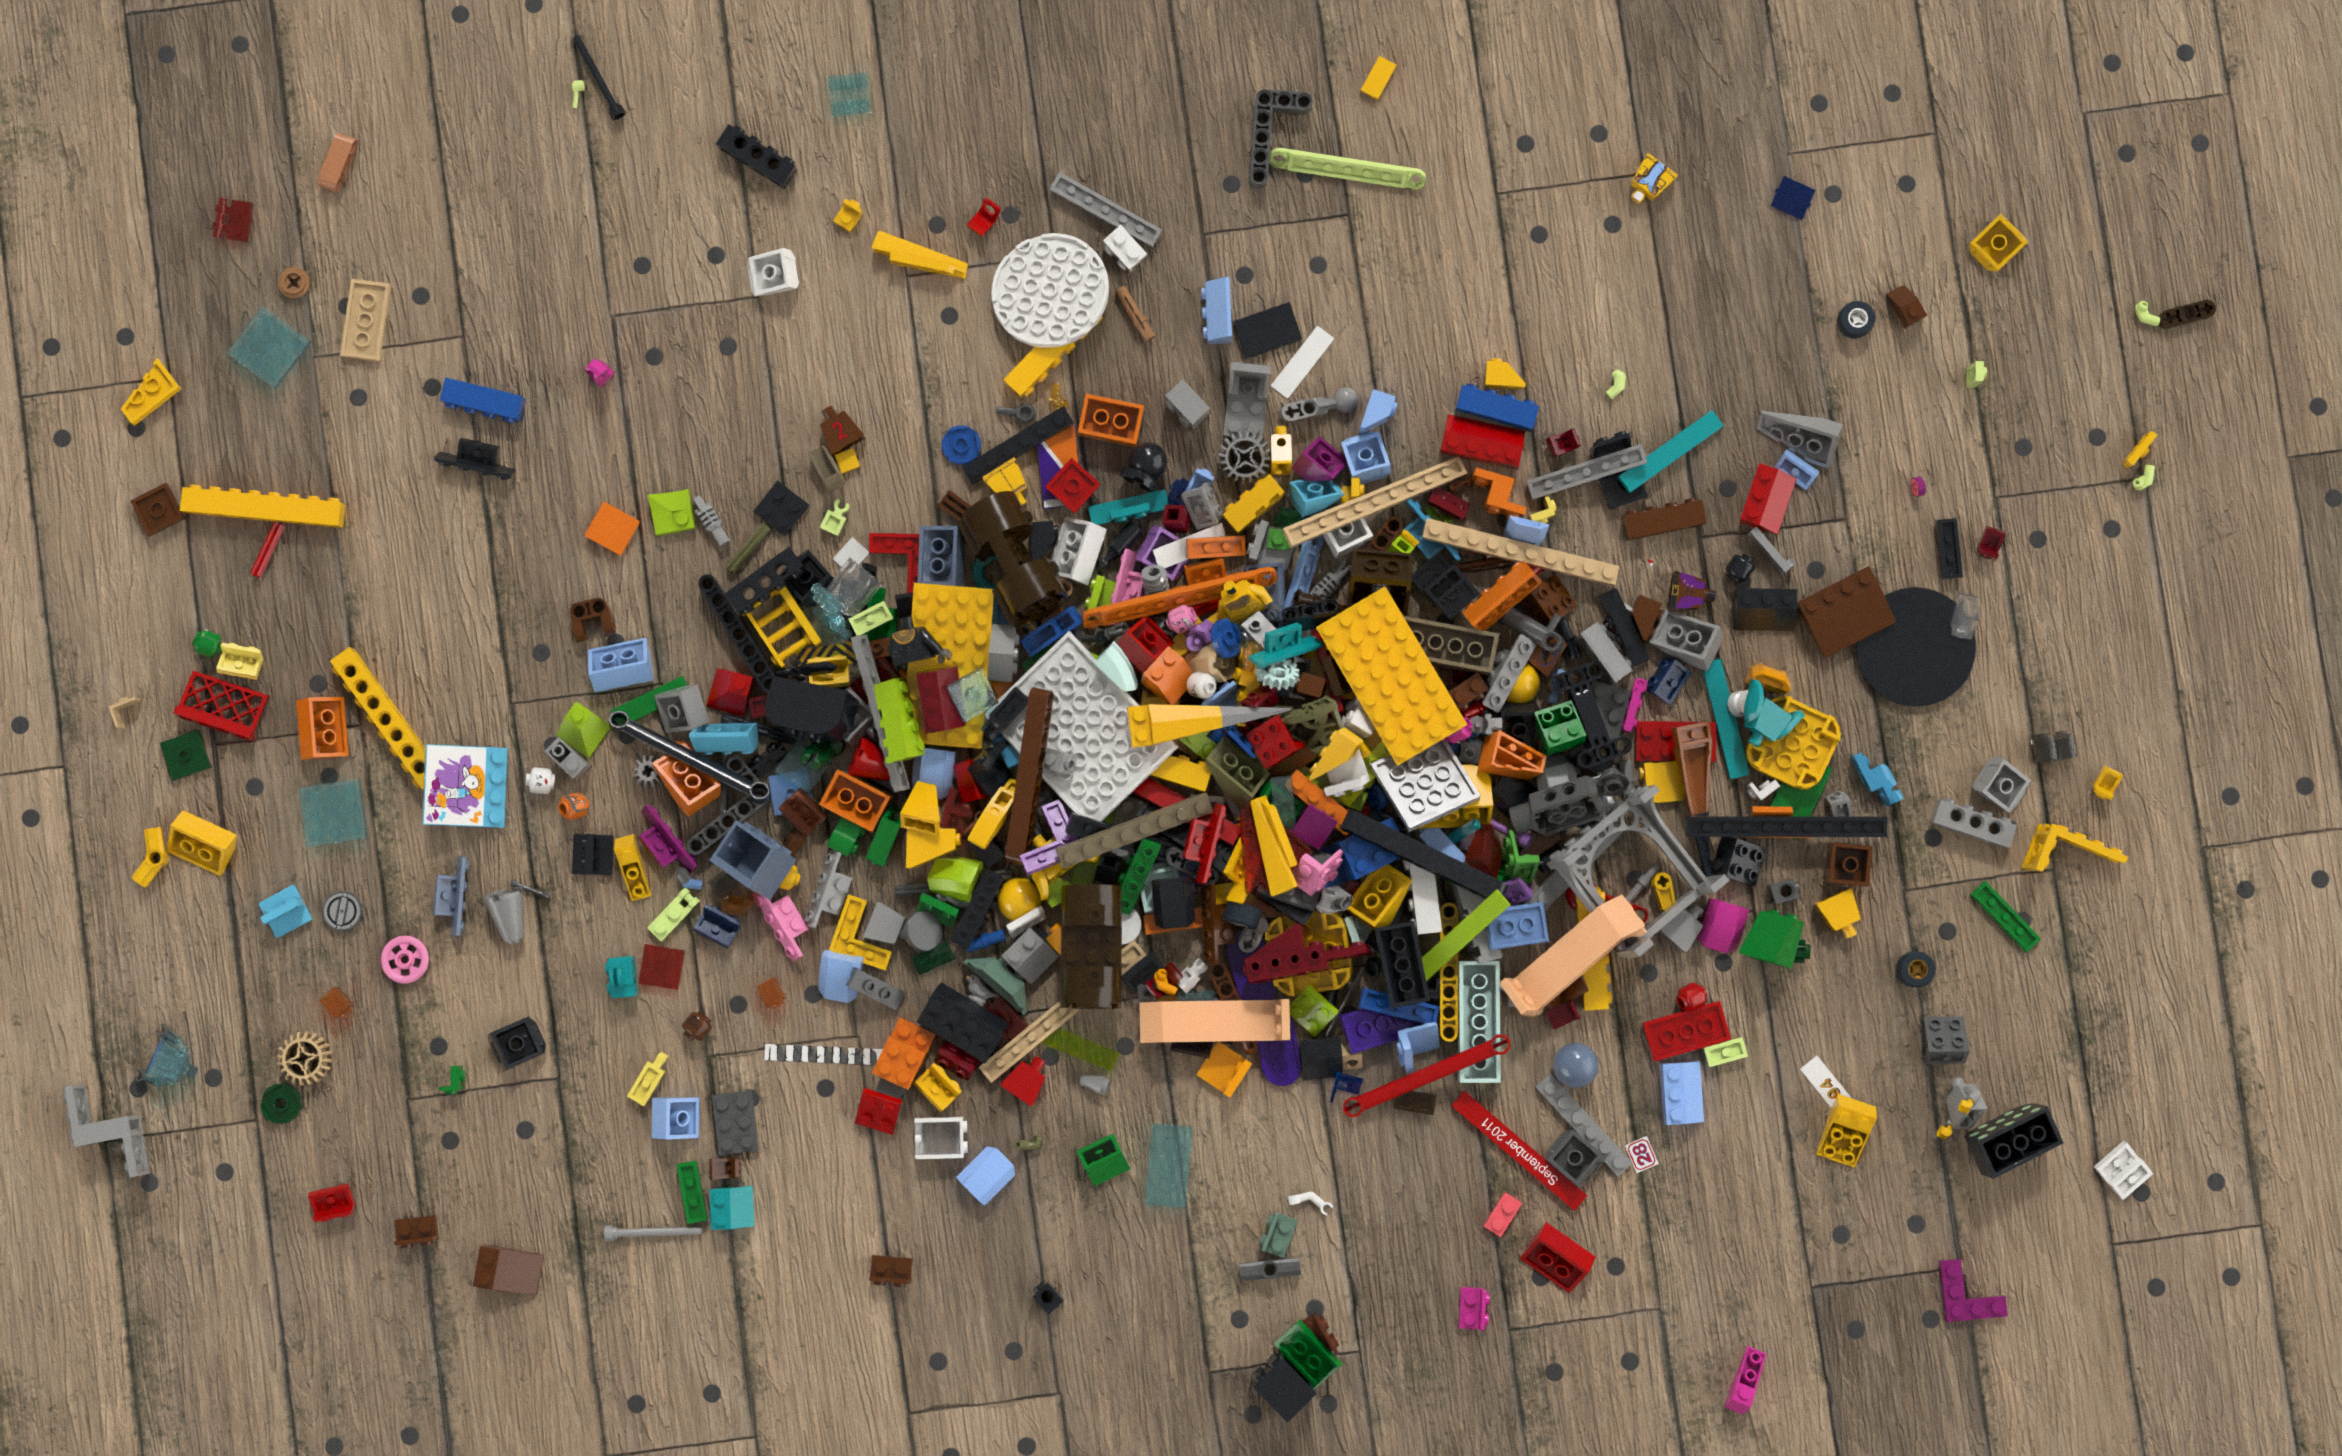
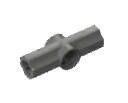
M1299 1257L1239 1263L1240 1281L1301 1275ZM1267 1264L1275 1266L1273 1274H1266L1264 1272Z

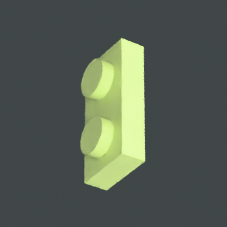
M1975 361L1966 368V388H1975L1986 379L1987 368L1984 367V361Z
M882 601L848 620L858 636L892 620L893 617L885 602Z
M1743 1037L1703 1048L1708 1067L1748 1057Z

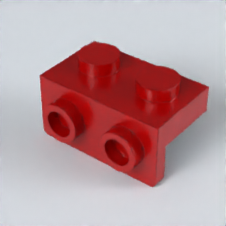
M349 1183L312 1191L308 1194L314 1212L312 1218L314 1223L319 1221L327 1222L337 1217L344 1218L351 1215L354 1211L356 1203Z

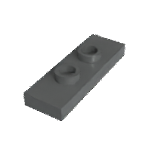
M856 967L846 983V986L894 1010H897L905 995L904 991Z

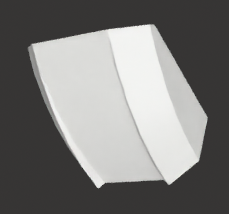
M781 248L748 257L747 271L750 289L754 297L797 289L799 280L795 263L796 258L791 250Z

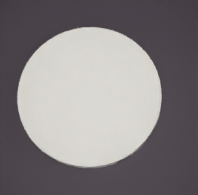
M1060 233L1042 234L1032 239L1029 238L1015 246L1016 248L1008 256L1006 255L999 264L992 283L993 307L1004 329L1020 342L1039 348L1065 346L1086 335L1100 320L1109 297L1108 274L1098 254L1082 240Z

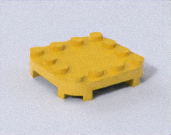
M1791 696L1776 697L1770 701L1787 713L1802 710L1805 717L1782 739L1775 740L1774 742L1762 740L1759 747L1748 743L1745 751L1746 761L1757 771L1796 789L1809 790L1823 777L1832 754L1840 741V727L1835 720L1836 718L1830 714L1826 715L1792 699Z
M1315 910L1305 924L1308 943L1321 941L1329 945V947L1342 945L1345 948L1350 947L1346 925L1340 913L1325 914ZM1285 915L1274 919L1265 932L1267 944L1297 923ZM1352 958L1332 961L1333 970L1275 980L1273 984L1287 996L1299 995L1309 984L1317 992L1336 990L1351 980L1353 974Z

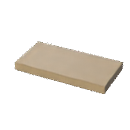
M351 279L340 357L381 362L392 287L390 283Z

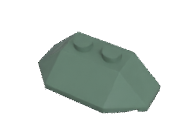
M995 957L966 959L963 962L1023 1015L1027 1013L1026 985L1022 981L1024 978L1016 970L1014 972L1010 971L1007 968L1009 964L1001 957L999 959Z

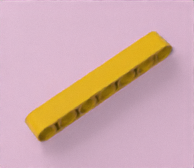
M1444 903L1439 908L1442 932H1439V942L1445 937L1443 930L1446 926L1454 929L1458 925V908L1453 903ZM1446 906H1450L1454 910L1450 918L1443 914ZM1458 953L1439 970V1036L1448 1042L1454 1041L1458 1036ZM1447 966L1452 967L1454 971L1453 976L1450 978L1445 977L1443 974V970ZM1447 986L1452 987L1454 991L1453 996L1450 998H1446L1443 994V990ZM1448 1006L1454 1011L1453 1016L1450 1018H1446L1443 1015V1010ZM1446 1027H1451L1454 1031L1451 1038H1446L1443 1035V1030Z

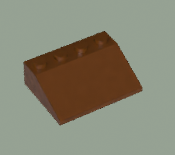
M1869 566L1797 602V611L1824 659L1896 623L1883 591Z

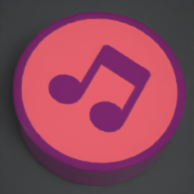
M1920 476L1911 479V490L1915 497L1924 496L1926 493L1925 482Z

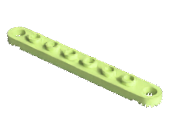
M1286 148L1273 149L1269 157V162L1273 167L1295 172L1399 188L1406 187L1413 190L1421 189L1426 182L1425 173L1416 168ZM1280 154L1285 159L1283 161H1276L1274 157ZM1417 175L1421 181L1413 182L1411 177Z

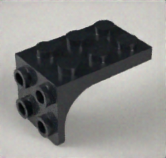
M1625 430L1614 434L1611 439L1602 437L1595 440V443L1589 449L1591 458H1599L1632 447V432L1626 433ZM1625 471L1599 479L1609 510L1647 498L1648 495L1644 484L1628 493L1618 479V476Z

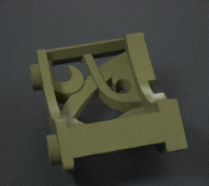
M1327 695L1316 701L1303 704L1302 709L1294 710L1292 706H1280L1277 704L1272 707L1291 709L1289 712L1277 715L1281 717L1295 742L1301 740L1291 733L1297 723L1301 722L1303 726L1309 729H1317L1314 736L1308 742L1303 741L1304 745L1314 755L1320 754L1325 746L1328 747L1331 743L1328 734H1332L1334 729L1327 727L1336 726L1338 730L1344 728L1336 701ZM1330 712L1333 716L1332 720H1328V713ZM1276 715L1260 718V720L1266 722Z

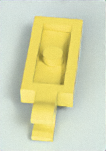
M659 1053L654 1063L647 1061L627 1097L642 1106H646L666 1072L661 1067L668 1058L667 1054Z

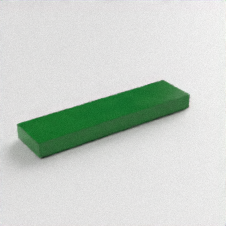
M681 676L612 709L611 712L623 711L628 715L629 719L635 722L659 710L654 695L687 686L688 684L684 676ZM615 718V721L620 725L626 723V720L623 718Z
M1983 881L1969 894L2025 953L2041 940L1986 881Z

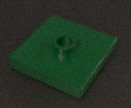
M200 730L160 743L172 781L212 768Z

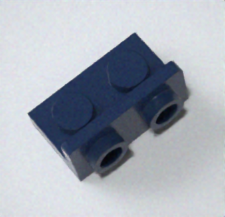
M1665 657L1658 664L1654 675L1649 678L1646 691L1654 694L1664 703L1671 705L1692 672L1677 660Z

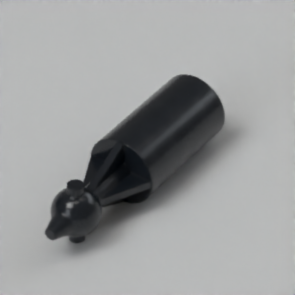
M1129 521L1109 543L1105 558H1097L1098 566L1096 571L1108 570L1110 568L1109 561L1122 556L1124 550L1129 549L1143 531L1132 521Z

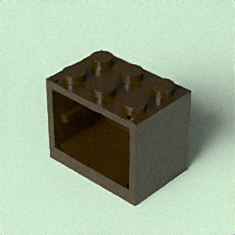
M1353 548L1347 608L1386 587L1402 615L1407 616L1412 582L1413 554Z

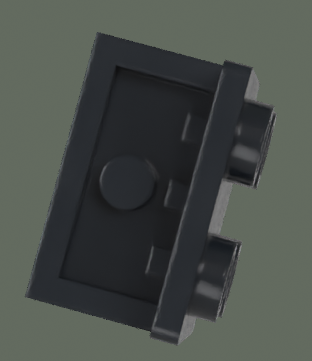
M574 834L572 874L612 875L614 836Z

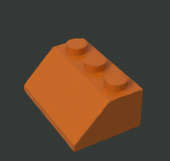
M308 697L296 700L301 760L349 756L344 697Z
M837 769L819 805L873 832L893 797Z

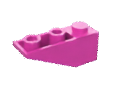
M1747 1346L1730 1386L1725 1408L1742 1415L1751 1408L1766 1353Z

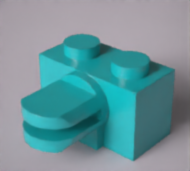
M635 956L608 958V963H605L606 975H609V983H607L608 995H611V998L638 996Z

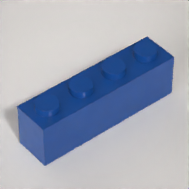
M446 377L440 396V401L445 404L444 407L456 410L457 407L464 408V412L470 414L481 412L484 417L495 419V416L501 417L502 421L514 424V421H521L526 399L520 395Z
M1466 384V386L1462 385L1455 411L1531 432L1539 406L1535 405V402L1524 399V401H1519L1513 395L1505 394V396H1501L1495 390L1486 389L1483 391L1478 389L1476 385Z

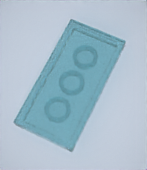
M1152 1123L1146 1205L1185 1208L1192 1127Z

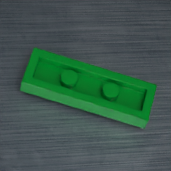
M697 1160L676 1164L687 1224L708 1220Z

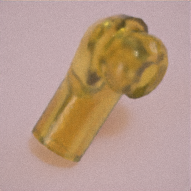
M1052 383L1050 402L1056 409L1062 406L1067 409L1069 403L1060 395L1062 384Z

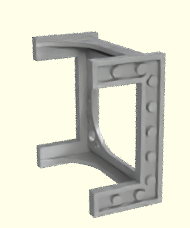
M1656 785L1639 786L1636 789L1632 788L1624 794L1625 798L1621 802L1619 800L1614 802L1609 807L1611 810L1606 814L1604 813L1603 818L1595 820L1596 822L1592 826H1585L1580 830V836L1576 839L1573 837L1564 844L1566 847L1561 851L1557 850L1549 856L1551 860L1546 863L1551 870L1556 869L1591 913L1598 906L1605 903L1596 891L1591 877V863L1596 849L1604 839L1616 832L1636 831L1651 838L1688 883L1691 889L1644 927L1647 931L1644 936L1628 937L1616 946L1618 950L1615 953L1620 959L1640 957L1654 945L1650 938L1699 896L1714 894L1729 882L1725 874L1705 877L1670 832L1654 804V795L1660 791ZM1628 811L1633 814L1634 819L1630 826H1627L1624 821V816ZM1619 818L1620 825L1616 828L1613 823H1617ZM1639 818L1641 819L1640 823L1644 825L1642 828L1637 826ZM1600 832L1604 834L1603 838L1599 836ZM1587 844L1591 846V849L1588 852L1582 850L1581 848L1588 847ZM1582 855L1587 859L1583 865L1575 863ZM1577 869H1585L1586 874L1583 876L1582 871L1578 872Z

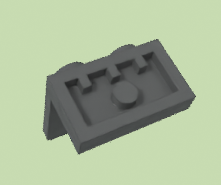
M1924 1017L1923 1024L1927 1042V1049L1924 1055L1925 1064H1965L1970 1051L1964 1017Z

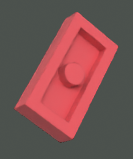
M1504 1192L1483 1226L1501 1237L1522 1203Z

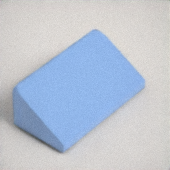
M1787 449L1774 466V468L1780 469L1796 478L1795 483L1804 490L1809 488L1819 473L1817 469Z

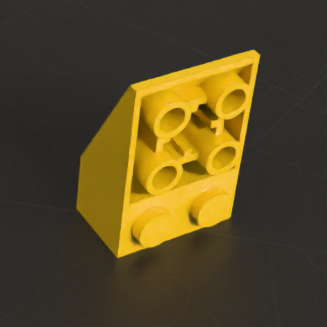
M1837 1094L1816 1155L1855 1168L1877 1120L1876 1107Z

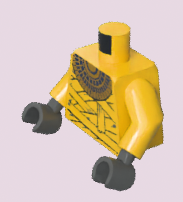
M1241 580L1237 583L1227 581L1224 584V590L1221 591L1222 599L1219 600L1218 604L1220 620L1227 618L1230 619V622L1238 624L1253 616L1256 612L1267 609V607L1269 608L1268 616L1270 619L1275 617L1272 610H1275L1280 615V606L1272 603V598L1263 586L1250 584L1247 580Z

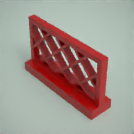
M192 671L180 703L175 707L173 713L178 718L253 742L256 736V728L269 696ZM196 677L204 679L206 686L196 690L193 685ZM217 684L222 685L225 692L214 696L211 687ZM208 689L212 698L201 702L198 693ZM237 690L241 691L244 698L233 703L230 693ZM195 695L199 704L193 707L186 706L187 699ZM227 695L231 704L220 709L217 699ZM254 697L262 698L260 705L252 709L248 700ZM214 701L218 710L207 713L203 706ZM246 701L250 710L239 715L235 706ZM233 707L236 716L229 720L225 719L222 712ZM252 714L254 720L251 727L244 725L241 718Z

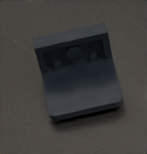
M1003 740L991 741L986 744L982 752L975 757L972 764L967 768L988 798H992L1001 786L1003 787L1011 777L1010 770L999 757L1007 746Z
M1721 837L1711 874H1725L1727 878L1755 886L1766 850L1763 847L1738 838Z

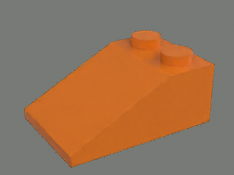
M685 742L681 744L682 746L690 749ZM667 754L652 763L671 796L688 817L721 795V784L717 779Z

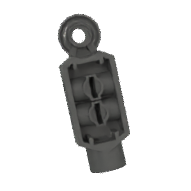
M1608 768L1602 772L1600 777L1595 779L1586 775L1531 793L1526 803L1509 808L1514 829L1518 835L1534 830L1544 836H1548L1603 818L1605 807L1603 796L1612 797L1624 793L1629 787V780L1618 769Z

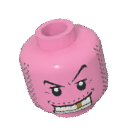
M1181 605L1169 611L1166 623L1170 630H1174L1177 634H1182L1195 627L1197 616L1192 607Z

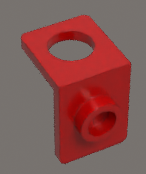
M985 198L980 210L967 223V227L982 237L997 221L1001 207L990 199ZM986 205L991 206L995 213L989 212Z

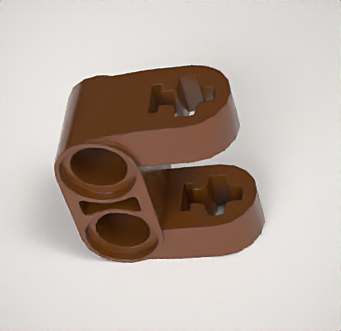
M594 598L577 602L571 606V625L577 643L587 640L584 624L587 621L601 618L605 635L616 633L615 621L610 605L604 599ZM603 603L604 610L597 613L595 610L596 605ZM583 607L585 610L584 615L577 617V609Z

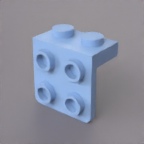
M1435 1022L1398 1031L1399 1043H1396L1399 1053L1398 1060L1400 1067L1404 1066L1406 1074L1414 1072L1412 1055L1435 1050L1440 1047L1438 1026Z

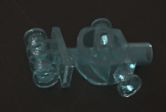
M815 583L811 588V592L815 595L812 598L821 607H816L813 610V616L819 619L820 625L828 631L831 641L848 640L852 632L846 630L845 619L839 612L842 610V606L839 605L840 600L834 597V594L829 592L828 589L822 588L820 583Z

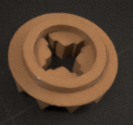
M298 267L285 269L278 278L279 290L288 298L298 299L302 295H306L307 290L310 288V278L303 269ZM289 278H292L294 280L299 279L297 283L300 288L298 289L295 286L290 287L292 283Z

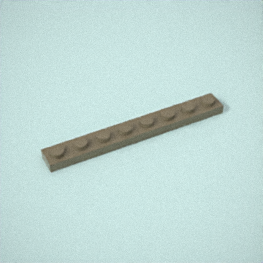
M1204 792L1057 847L1055 850L1060 865L1064 869L1191 821L1192 818L1196 819L1210 814L1213 810L1208 795Z

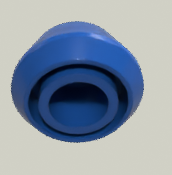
M1373 784L1367 789L1366 792L1369 794L1366 801L1372 809L1382 810L1390 803L1381 785Z

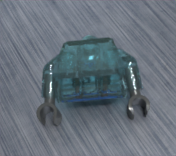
M160 1024L164 1027V1031L161 1033L156 1030L155 1032L157 1035L164 1036L165 1038L161 1037L147 1068L137 1070V1072H141L142 1077H135V1081H144L155 1087L172 1085L174 1082L179 1083L182 1075L194 1078L198 1067L188 1064L191 1058L189 1048L181 1037L170 1030L168 1025Z

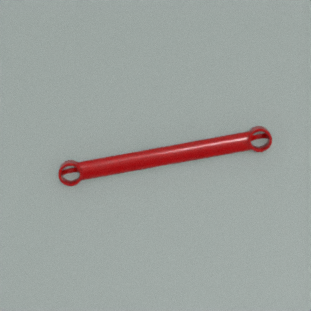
M1497 1034L1491 1040L1357 1097H1349L1343 1103V1111L1349 1117H1357L1363 1111L1497 1054L1503 1055L1509 1051L1511 1041L1505 1034ZM1496 1038H1505V1040L1493 1045ZM1508 1043L1505 1051L1499 1052L1495 1050V1048ZM1350 1100H1356V1101H1358L1357 1103H1354V1104H1352V1105L1346 1107V1104H1347L1348 1101H1350ZM1358 1106L1361 1107L1357 1114H1351L1348 1112L1349 1110L1356 1108Z

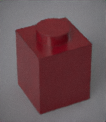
M1165 505L1162 524L1170 533H1188L1190 514L1185 506Z

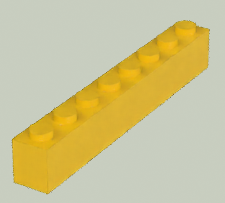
M190 484L189 488L182 487L180 511L188 514L343 528L346 505L340 502L338 498H328L327 501L320 500V497L308 496V499H303L297 494H288V497H282L281 493L268 492V495H261V491L249 490V493H241L240 489L229 488V491H221L222 488L209 486V489H202V486Z

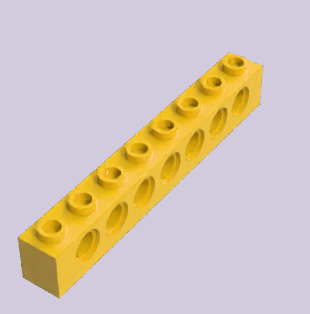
M348 647L330 660L333 665L331 667L332 671L336 676L342 677L345 681L343 683L345 689L355 695V703L359 708L365 709L368 713L366 715L368 721L378 727L379 731L377 733L383 741L387 740L391 745L389 747L391 753L401 759L402 763L400 765L406 773L410 772L414 777L412 779L414 785L418 789L422 788L423 790L424 772L418 773L417 766L420 763L425 765V746L356 650ZM351 667H355L356 673L353 677H349L348 670ZM362 683L367 684V690L364 693H361L359 690ZM374 699L379 701V706L376 709L371 707V702ZM385 715H389L391 718L388 725H384L382 721ZM397 731L402 733V738L399 741L394 739V734ZM412 747L414 753L408 758L405 753L406 749Z

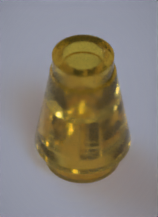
M1246 641L1245 645H1243V670L1253 672L1256 665L1249 661V655L1262 651L1260 643Z

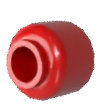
M1694 982L1689 983L1678 990L1676 996L1677 1004L1682 1010L1693 1012L1706 1004L1707 991L1702 985L1700 986Z

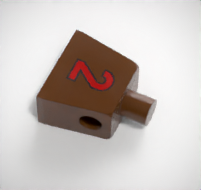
M829 406L822 411L826 421L821 423L820 426L833 457L866 439L862 431L845 411L837 414L833 406Z

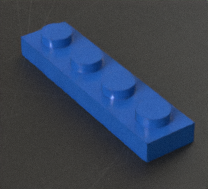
M1362 988L1358 1008L1421 1024L1436 1023L1440 1006L1428 1003H1419L1390 1009L1387 993L1368 988Z

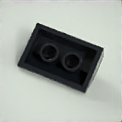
M1737 588L1733 591V630L1794 631L1797 613V589Z

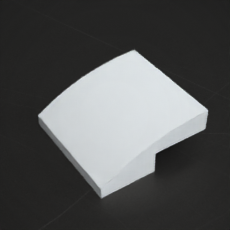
M2122 1141L2094 1166L2100 1176L2122 1200L2153 1174L2145 1162L2136 1155L2125 1141Z

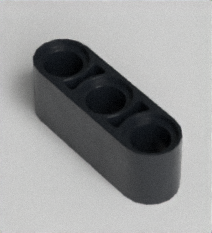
M1334 599L1289 606L1283 609L1281 613L1283 626L1299 623L1302 625V631L1316 629L1320 624L1339 614L1340 609L1338 601Z

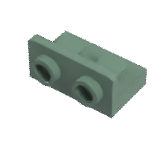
M1276 1211L1274 1215L1270 1214L1266 1226L1269 1227L1267 1234L1263 1233L1259 1245L1262 1246L1261 1251L1284 1258L1298 1220Z

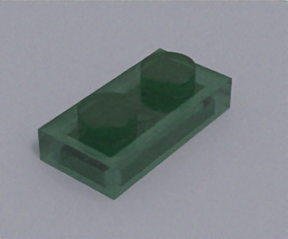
M948 941L939 944L932 950L921 952L911 957L919 975L956 959Z

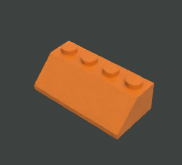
M1524 560L1521 563L1517 562L1514 564L1506 576L1502 575L1499 577L1491 589H1485L1477 601H1472L1465 607L1463 614L1475 629L1486 631L1542 583Z

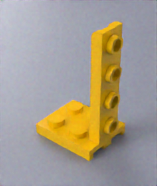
M2038 823L2021 868L2027 871L2043 872L2049 864L2050 859L2048 857L2050 852L2056 846V838L2114 863H2125L2128 857L2123 855V851L2120 849L2104 847L2105 843L2094 839L2089 841L2084 834L2075 832V834L2068 832L2069 828L2059 824L2042 825Z

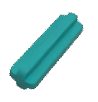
M1476 818L1470 820L1449 833V839L1453 844L1458 843L1479 830L1481 822Z

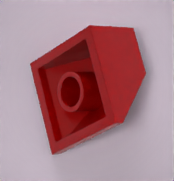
M717 668L706 706L745 717L749 704L748 699L751 697L756 679L737 672Z

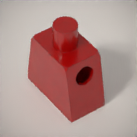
M1035 1056L1030 1065L1022 1061L1000 1086L1032 1107L1046 1078L1040 1072L1046 1062L1038 1056Z

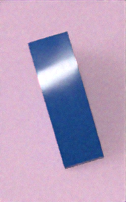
M1075 606L1068 607L1056 617L1051 618L1021 639L1020 642L1030 657H1033L1061 639L1068 631L1071 632L1082 625L1083 620Z

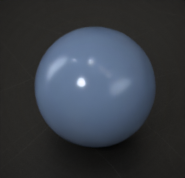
M1582 1043L1564 1045L1558 1050L1553 1061V1070L1557 1079L1562 1084L1571 1088H1581L1590 1084L1595 1079L1599 1069L1598 1058L1595 1052Z

